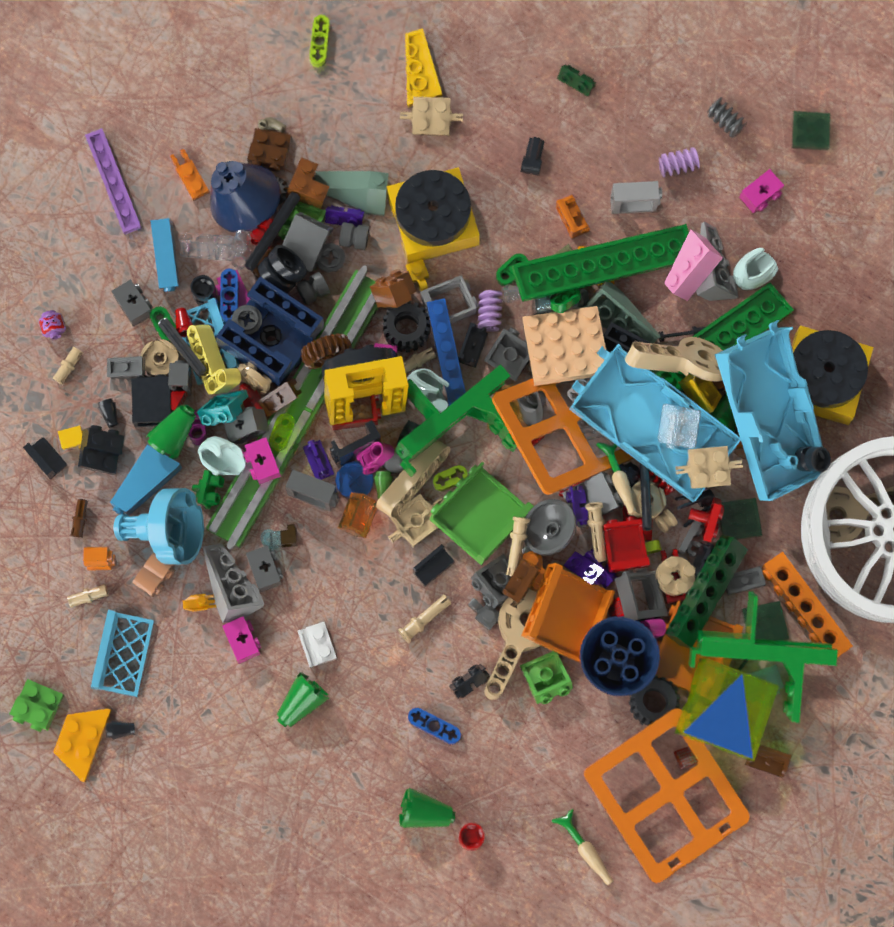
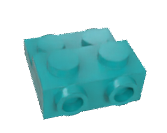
M246 389L215 395L197 411L202 425L209 426L211 424V426L219 423L235 421L242 412L241 405L243 401L248 397Z

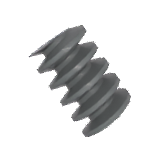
M720 97L708 109V117H714L713 122H720L719 127H725L724 132H730L729 136L734 138L743 130L747 123L742 124L744 117L737 119L738 112L731 114L733 107L726 109L727 102L720 104L723 99Z

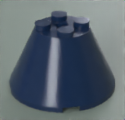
M237 161L220 162L217 164L211 177L210 210L214 220L223 229L235 233L254 230L264 220L268 221L279 205L281 196L280 185L274 174L267 168Z
M611 617L595 624L584 637L580 649V663L588 681L601 692L613 696H628L644 689L655 677L660 661L659 647L651 631L642 623L623 617Z

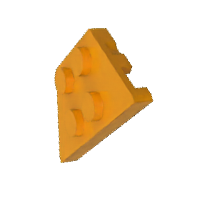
M110 709L67 714L53 751L84 783L88 777L106 723L112 710Z

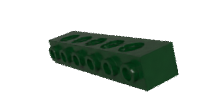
M721 535L717 540L714 549L708 556L706 563L688 591L674 619L669 624L665 634L679 646L686 648L694 646L697 641L698 630H703L747 553L748 549L734 537Z

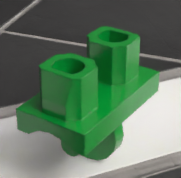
M204 470L203 478L199 479L198 485H192L191 489L196 492L197 503L203 505L205 509H211V506L219 505L221 498L218 493H215V488H222L225 479L220 475H213L210 470Z

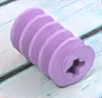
M694 147L690 148V151L683 149L682 153L678 150L675 152V155L673 152H669L668 157L665 153L661 155V159L659 157V167L663 177H665L666 171L672 176L673 170L680 174L681 168L684 173H687V167H690L691 171H694L695 165H697L698 169L700 168L698 153Z
M486 290L479 294L480 308L478 313L480 315L478 316V328L482 329V327H485L488 332L500 330L496 326L501 325V321L496 320V318L502 317V314L497 313V311L502 310V307L497 305L502 303V299L497 297L502 296V292Z

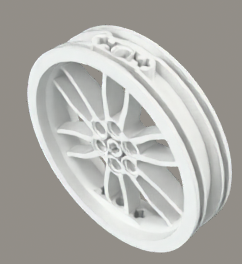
M893 436L861 444L830 463L828 469L821 472L812 485L804 504L801 520V539L804 555L814 578L831 599L849 612L868 620L883 623H894V605L881 603L894 570V505L882 481L868 464L867 460L880 456H894ZM859 464L873 485L880 503L879 506H876L862 493L848 474V471ZM840 479L844 481L854 498L872 515V521L857 519L827 520L826 503L833 488ZM882 509L888 512L887 519L882 516ZM847 525L864 528L866 537L850 542L832 543L830 541L829 527ZM874 527L880 529V536L875 535ZM873 542L876 549L861 569L855 586L852 589L833 567L830 549L848 548ZM886 543H889L891 545V552L886 551ZM882 557L886 559L883 577L874 600L862 596L860 590L870 569Z

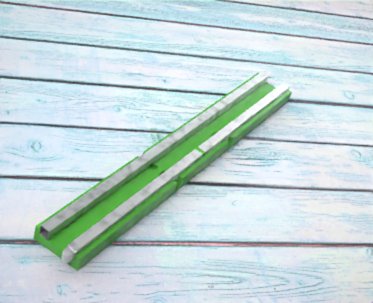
M367 266L361 267L359 271L355 270L324 323V328L316 339L322 338L325 335L345 334L350 339L352 348L357 347L379 308L369 287L376 282L366 276ZM303 361L293 377L297 381L296 385H294L296 390L301 389L302 393L298 395L297 399L270 416L267 421L269 431L260 435L257 439L267 438L281 477L325 402L322 370L320 368L308 369ZM262 458L258 459L260 465H263ZM246 462L244 471L240 475L235 476L206 526L207 531L228 541L227 547L229 550H232L235 546L241 548L281 478L279 477L259 485L258 480L253 481L250 469H253L251 462Z

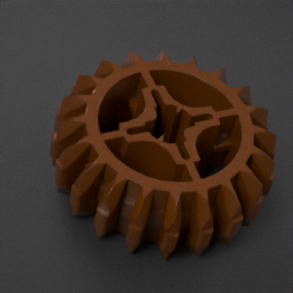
M345 334L325 335L322 338L313 340L311 343H307L302 348V361L308 369H321L325 364V360L344 353V350L352 348L351 342Z

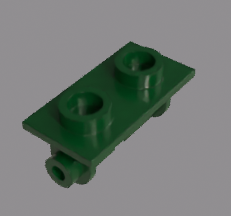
M570 64L562 65L557 79L588 97L591 89L597 83L594 81V78L584 73L580 76V71L573 68Z

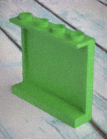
M481 462L478 466L474 465L468 472L469 476L466 479L461 478L456 484L457 488L453 492L450 490L444 496V501L441 504L437 503L430 511L432 513L430 521L481 566L513 532V516L525 518L534 507L530 502L525 505L483 468L484 462Z

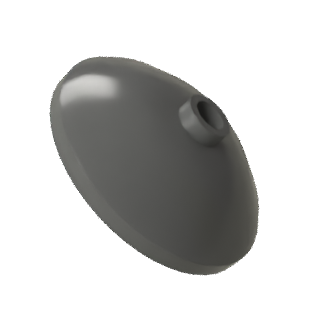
M544 500L536 504L525 517L530 519V522L527 524V539L524 542L536 554L552 555L560 552L570 543L575 534V513L568 504L561 500Z

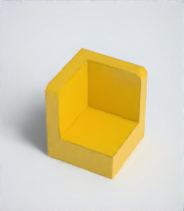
M80 425L58 431L63 450L76 446L79 449L81 448L83 429Z

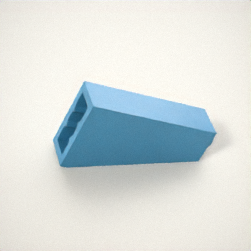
M170 218L150 220L159 288L164 289V292L175 291V287H179L173 222Z
M147 444L110 501L114 507L112 510L118 514L131 515L182 469L180 463L165 454H160Z

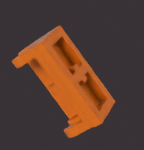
M573 195L556 201L555 207L571 239L590 231Z

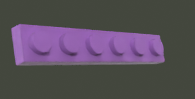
M103 129L86 134L85 137L123 234L141 229Z

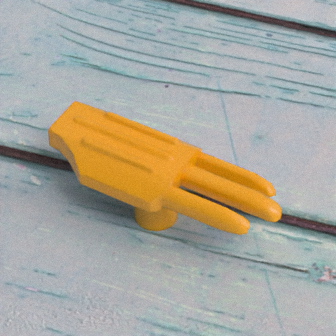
M214 594L191 595L183 600V609L195 612L217 608L216 604L209 605L215 603V599L208 600V598H214Z

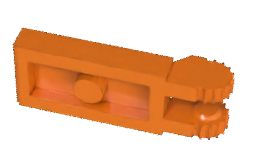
M182 149L180 154L186 163L180 165L174 154L170 155V158L176 167L177 174L194 201L210 192L193 161L189 159L186 151Z

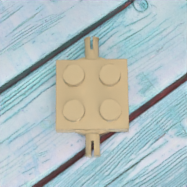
M413 97L411 112L400 111V115H407L400 116V119H411L413 125L412 135L449 136L451 122H463V118H456L463 117V113H452L450 98Z
M719 446L688 449L687 465L676 466L675 470H681L676 471V475L688 473L691 489L731 485V469L742 468L743 465H735L742 464V460L730 461L728 447Z
M419 494L404 507L397 517H390L397 529L396 532L388 536L391 542L394 543L400 537H403L414 548L439 529L430 521L432 514L430 511L437 503L441 504L443 502L442 499L439 498L431 504Z

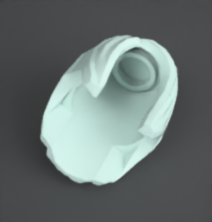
M756 248L748 252L736 264L733 279L739 288L743 290L756 289L769 282L775 276L778 270L777 263L768 253L764 252L763 248Z
M429 369L415 370L407 377V380L411 379L440 413L448 407V402L443 395V385L446 387L450 385L447 381Z
M217 436L209 437L202 442L198 449L202 464L213 475H240L244 471L246 459L242 449L224 438Z

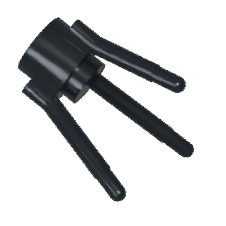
M710 489L703 491L695 502L689 501L677 506V510L698 503L700 507L704 506L701 511L706 512L710 510L715 496ZM684 495L675 498L676 501L688 499ZM688 520L683 524V527H687L694 520Z

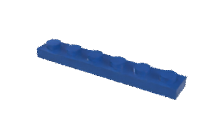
M444 298L426 302L442 378L450 384L448 387L444 385L448 405L450 406L466 392Z

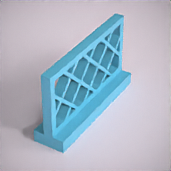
M212 298L208 300V303L187 310L189 317L193 318V325L198 320L214 327V337L216 339V335L225 325L221 318L219 301ZM208 308L209 316L207 320L198 318L200 312ZM182 337L190 347V343L187 340L188 337ZM221 348L220 354L222 355L223 353L224 358L222 359L226 362L227 368H238L240 365L239 360ZM193 371L197 384H203L200 376H197Z
M108 610L91 689L137 697L154 620ZM118 618L127 619L131 626L121 632L117 626ZM141 622L149 624L148 631L141 636L134 627ZM133 628L138 638L128 643L123 633ZM121 636L126 645L116 650L113 640ZM140 640L144 645V649L136 655L130 645ZM128 647L134 657L124 662L119 652ZM117 655L122 664L112 670L108 661L111 657ZM136 659L140 667L138 671L132 674L126 664ZM124 666L130 676L119 681L114 672ZM108 667L110 672L106 674V670ZM138 673L137 681H136V679L134 678V675H136V674ZM110 674L118 682L113 687L103 686L104 679ZM132 678L136 684L134 692L125 690L122 683Z

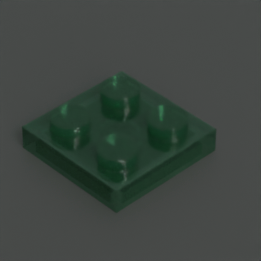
M793 111L791 148L829 150L830 113Z
M756 498L722 502V505H724V513L720 520L722 535L734 537L737 540L762 537Z
M780 601L757 606L755 638L789 639ZM743 608L741 612L746 628L747 608Z

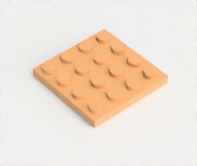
M597 306L566 310L564 313L552 312L522 317L534 386L592 378L604 362V359L597 354L602 346L606 349Z

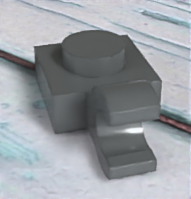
M475 598L468 603V606L478 613L475 619L490 631L498 621L499 612L492 606L485 605L483 607Z

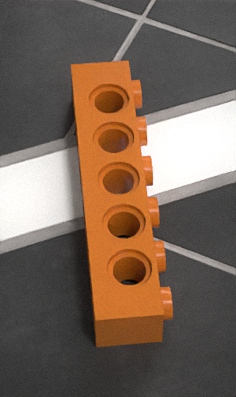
M783 551L762 566L764 578L773 583L774 591L779 597L782 596L788 610L796 614L798 617L797 622L802 628L807 629L810 633L808 636L812 642L826 643L824 637L825 635H830L833 638L832 649L838 650L837 658L853 647ZM777 573H784L786 575V580H780L777 576ZM789 588H795L798 591V596H792L789 593ZM801 604H807L810 611L804 612L801 609ZM814 619L821 622V628L814 627Z

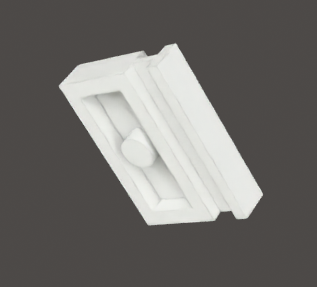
M325 622L298 630L310 668L337 659Z

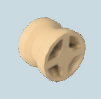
M665 509L660 516L654 518L655 523L664 533L668 532L671 526L678 524L676 518L668 509Z

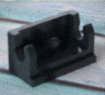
M470 322L458 360L461 364L476 368L488 333L485 327L480 329L476 327L475 323Z

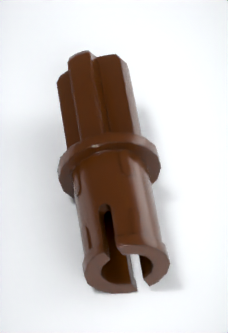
M85 499L77 500L75 516H72L73 525L70 534L72 537L83 538L88 501Z

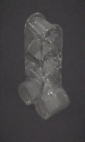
M243 229L238 230L234 236L189 232L178 235L181 247L179 254L182 257L231 261L236 269L243 270L246 268L244 265L252 253L251 249L248 248L251 234Z

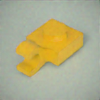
M423 259L406 264V271H409L413 283L417 282L420 292L428 289L425 279L429 278V274Z

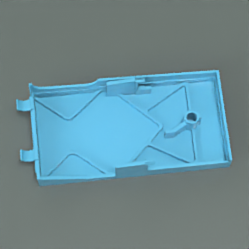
M779 320L770 323V330L746 341L745 336L747 335L745 334L737 338V345L715 354L760 501H773L817 479L821 472L801 471L797 468L798 458L795 456L797 449L804 446H823L806 379H803L797 371L789 333L793 330V327L778 328L777 322Z
M620 344L611 352H608L602 346L597 354L604 359V362L586 386L580 384L578 380L572 385V389L579 393L569 410L690 501L695 502L705 488L691 489L688 473L676 475V471L681 470H675V467L687 465L688 449L727 446L729 457L741 441L740 437L665 379L655 375L649 369L629 366L625 362V357L628 353L621 348Z

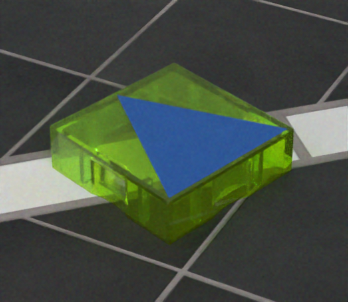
M700 658L691 683L690 695L682 709L675 734L698 743L714 746L722 752L746 761H754L779 685L711 659Z

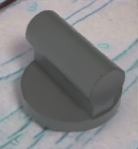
M579 288L581 300L573 305V307L582 308L588 303L589 294L586 289Z

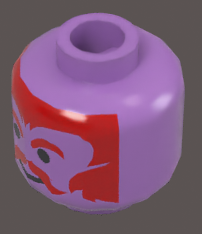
M55 310L42 313L39 319L42 335L51 338V340L60 338L61 334L66 330L62 315Z

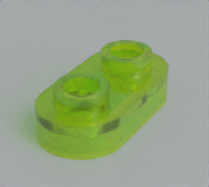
M283 413L277 417L269 436V444L273 450L282 451L288 446L295 428V420L292 415ZM288 420L289 423L287 425H283L282 421ZM277 437L282 438V441L277 443L275 442V439Z

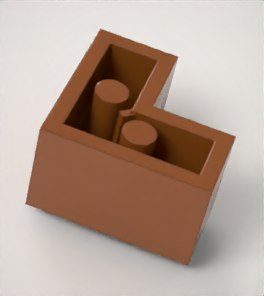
M302 157L300 158L285 198H288L291 192H295L300 196L299 202L321 209L330 186L313 180L318 167L317 163Z
M401 269L390 272V276L381 277L375 280V284L369 286L377 307L397 308L412 300L410 295L417 292L409 271H401Z

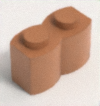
M153 552L132 583L152 597L159 595L164 589V585H162L164 581L174 575L176 571L174 569L175 565L161 563Z

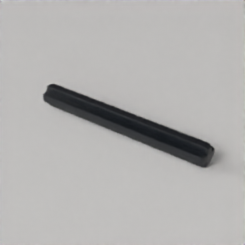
M290 193L244 265L246 269L250 271L255 270L299 202L300 196L297 193Z

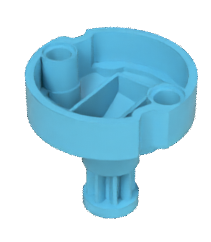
M167 488L156 494L151 503L149 513L140 514L139 516L119 514L115 518L113 529L118 541H128L135 538L149 541L153 552L156 554V558L161 563L166 565H185L194 561L201 549L204 535V519L201 506L197 505L196 495L187 488Z

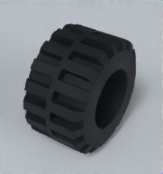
M411 301L397 308H388L383 318V333L387 343L397 346L400 352L403 349H406V352H410V349L416 351L418 346L423 347L430 334V320L428 313H425V308L423 306L420 308L416 302L413 305ZM411 319L417 323L418 328L411 334H402L396 330L395 326L400 320Z
M655 676L644 689L630 695V711L634 714L635 720L638 719L640 724L649 726L672 709H679L680 694L678 695L677 687L674 688L673 683L666 681V678ZM657 691L664 696L666 706L663 711L653 713L644 706L643 698L647 692Z

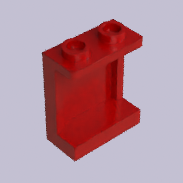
M628 517L623 522H618V519L606 521L607 524L603 525V534L609 572L649 567L650 561L646 552L642 519Z

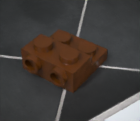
M255 128L247 158L248 164L269 168V170L274 172L285 171L292 135Z

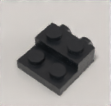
M91 425V427L84 429L78 467L115 475L118 456L122 455L124 436L119 435L120 431L118 430L102 431V427L97 425Z

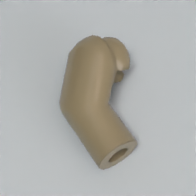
M273 117L258 121L260 129H275L281 133H284L286 130V125Z

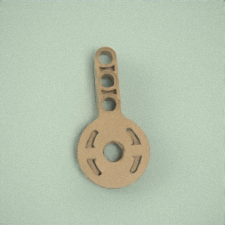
M697 337L683 338L678 346L634 342L625 357V362L634 368L674 373L680 371L686 376L690 373L700 379L722 381L715 354L723 350L715 344Z
M839 486L833 488L826 503L827 520H831L829 513L832 510H839L843 514V519L866 520L868 516H871L854 498L849 489ZM894 486L885 489L887 494L894 497ZM876 493L866 496L871 501H874L877 506L880 505ZM847 525L830 526V532H837L830 533V541L832 543L853 541L859 536L863 528Z
M529 590L522 603L514 602L513 599L508 597L500 609L498 624L501 636L505 640V648L484 690L486 697L490 700L500 698L520 655L524 651H531L541 647V645L521 636L525 626L522 625L520 617L524 614H530L537 595L536 591ZM507 651H512V652H514L515 655H516V658H514V659L508 658V657L506 656V652H507ZM498 669H506L508 675L501 676L498 673ZM495 685L499 688V692L492 693L489 687Z

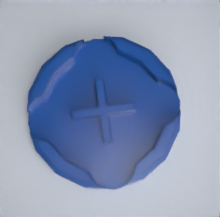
M353 461L346 463L336 474L337 489L347 499H362L373 488V474H363L361 462Z

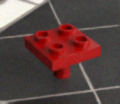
M714 497L708 512L691 507L688 519L705 523L703 531L704 541L711 542L712 537L716 538L719 529L717 520L722 519L724 505H722L721 499Z

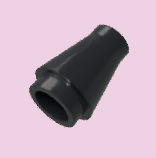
M112 398L98 402L99 407L97 409L108 428L119 425L116 402H113Z
M111 720V722L106 723L107 739L112 738V740L135 735L134 723Z

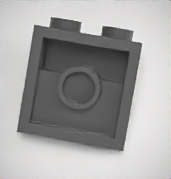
M510 327V329H503L484 361L495 368L501 364L510 374V378L517 381L530 360L526 339L524 340L519 337L520 332Z
M504 554L476 571L470 578L473 588L477 591L480 590L484 595L483 600L486 605L492 606L494 609L508 598V596L503 594V590L512 577L506 575L509 560Z

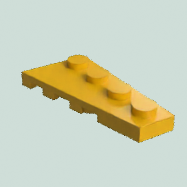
M423 28L406 33L407 106L411 107L413 106V97L440 98L443 95Z

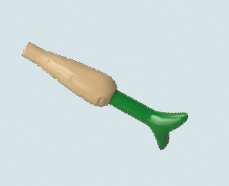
M597 443L596 446L608 457L613 470V484L629 515L636 514L628 477L625 472L620 470L615 456V450L618 446L616 444Z
M569 810L565 817L552 819V823L559 824L567 829L578 844V852L581 857L604 880L607 886L611 884L613 879L608 874L596 849L590 842L582 838L572 824L574 810Z

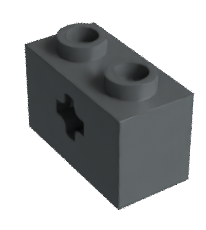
M130 279L111 291L133 327L150 317V309L153 307L147 298L143 299L141 296L143 291L138 283L133 284Z
M180 360L170 363L168 386L171 393L172 391H186L187 396H191L193 373L189 363Z
M255 407L244 409V412L239 414L235 421L224 423L228 441L234 444H243L269 431L264 409H256Z
M267 545L246 553L259 592L282 585L280 579H283L280 567H275L274 561H277L274 550H269ZM266 564L269 567L268 572L262 570L263 565Z

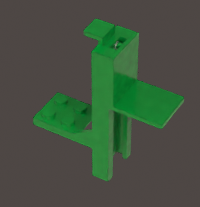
M501 364L441 413L411 379L407 380V397L426 418L422 424L404 437L394 450L403 460L400 465L410 477H413L417 472L410 462L466 416L488 423L491 432L502 439L501 442L506 449H510L513 452L518 448L490 396L504 386V382L510 377V374Z
M749 591L745 634L698 630L697 647H690L689 666L695 668L696 654L707 657L782 662L789 675L788 681H785L787 701L784 700L783 712H786L785 715L791 722L800 723L805 664L837 666L838 650L832 649V644L755 638L758 596L753 591Z

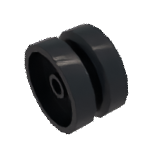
M282 245L275 246L269 253V256L264 258L258 265L261 277L286 294L291 292L296 283L300 282L307 274L306 266L301 258L291 249Z

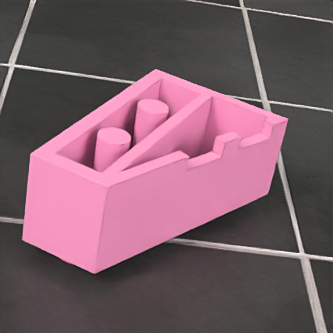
M690 230L665 281V285L673 294L688 301L723 257L704 236Z

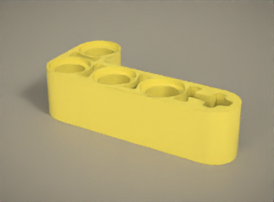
M209 325L189 326L187 337L191 349L207 369L205 374L201 375L207 393H228L240 383V371L237 368H225L212 328Z

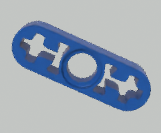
M231 268L225 269L221 273L220 314L225 323L228 319L232 320V315L231 318H227V315H224L228 313V306H231L232 313L238 308V275ZM228 274H231L233 277L231 279L232 287L228 286V281L226 279L228 277ZM233 292L235 294L234 299L226 300L224 298L225 293Z
M421 708L410 710L408 720L411 725L450 745L459 742L461 732L456 726ZM418 712H420L421 718L425 720L426 716L430 718L427 720L426 726L423 727L421 725H423L424 722L420 720L414 722V717L412 716V714H417ZM431 721L439 722L440 729L433 732L429 729ZM443 725L447 726L445 730L448 732H452V730L456 731L455 735L457 736V738H452V740H449V736L446 733H443V736H440L439 734L443 730Z

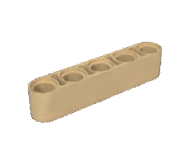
M437 440L410 462L417 471L415 475L410 477L403 470L378 499L376 508L391 518L397 517L448 457L450 447Z

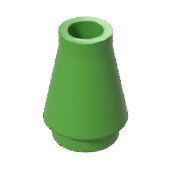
M376 471L374 481L377 499L382 496L392 483L393 476H391L390 471Z

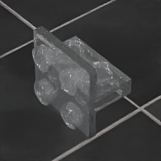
M663 404L658 442L667 443L666 448L675 449L679 446L691 449L696 448L701 411Z

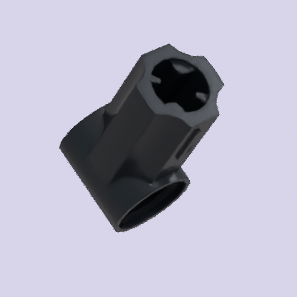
M538 137L529 138L520 172L539 176L542 163L541 157L545 144L544 140Z

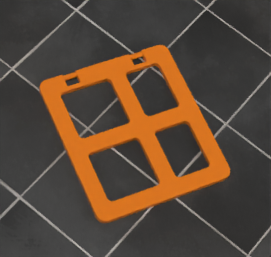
M532 378L497 392L493 396L492 402L542 492L551 495L601 472L612 469L607 455L601 458L595 456L577 424L582 419L569 410L556 387V384L560 382L534 386ZM538 391H543L556 415L526 428L523 427L510 403ZM564 429L584 465L552 478L531 441L556 430ZM622 449L615 451L619 465L634 459Z
M678 708L672 709L584 770V778L649 879L654 883L664 881L681 867L687 865L726 836L745 825L750 819L749 812L702 739L683 733L691 725V722L685 713ZM674 726L678 729L698 760L696 766L677 779L672 778L651 745L654 739ZM635 752H639L661 788L658 792L625 813L603 781L602 775ZM704 777H709L730 810L728 816L709 829L704 828L684 797V791ZM671 802L692 834L693 839L657 863L636 832L635 825L666 803ZM728 823L730 828L721 834L718 828ZM677 857L680 863L670 868L668 863Z

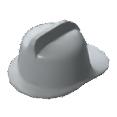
M538 391L517 400L520 415L527 425L531 426L542 421V406L546 401L543 391Z

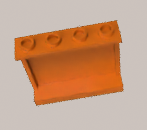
M548 564L521 636L580 663V649L584 637L595 624L607 619V612L613 604L615 591L606 590L594 584L591 585L581 577L562 569L563 566L560 564Z
M677 601L676 605H671L668 612L671 618L669 623L665 622L666 631L678 612L679 607L682 605L680 604L681 601ZM710 616L703 631L742 633L744 627L738 624L734 626ZM664 634L662 641H657L660 661L655 676H658V678L664 677L666 681H671L672 685L714 702L717 699L732 658L707 657L696 654L695 668L690 667V648L679 646Z

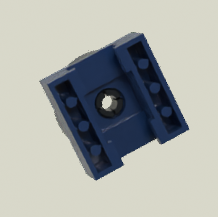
M259 277L247 294L250 300L246 304L254 306L260 311L262 325L259 330L252 335L245 334L243 327L228 319L216 335V341L220 348L237 358L242 364L252 363L256 366L258 373L266 375L274 384L280 387L290 373L302 363V348L307 343H311L316 339L324 328V322L321 316L262 277ZM249 314L246 319H241L244 321L245 327L249 322H253L250 320ZM275 336L276 340L267 342V337Z

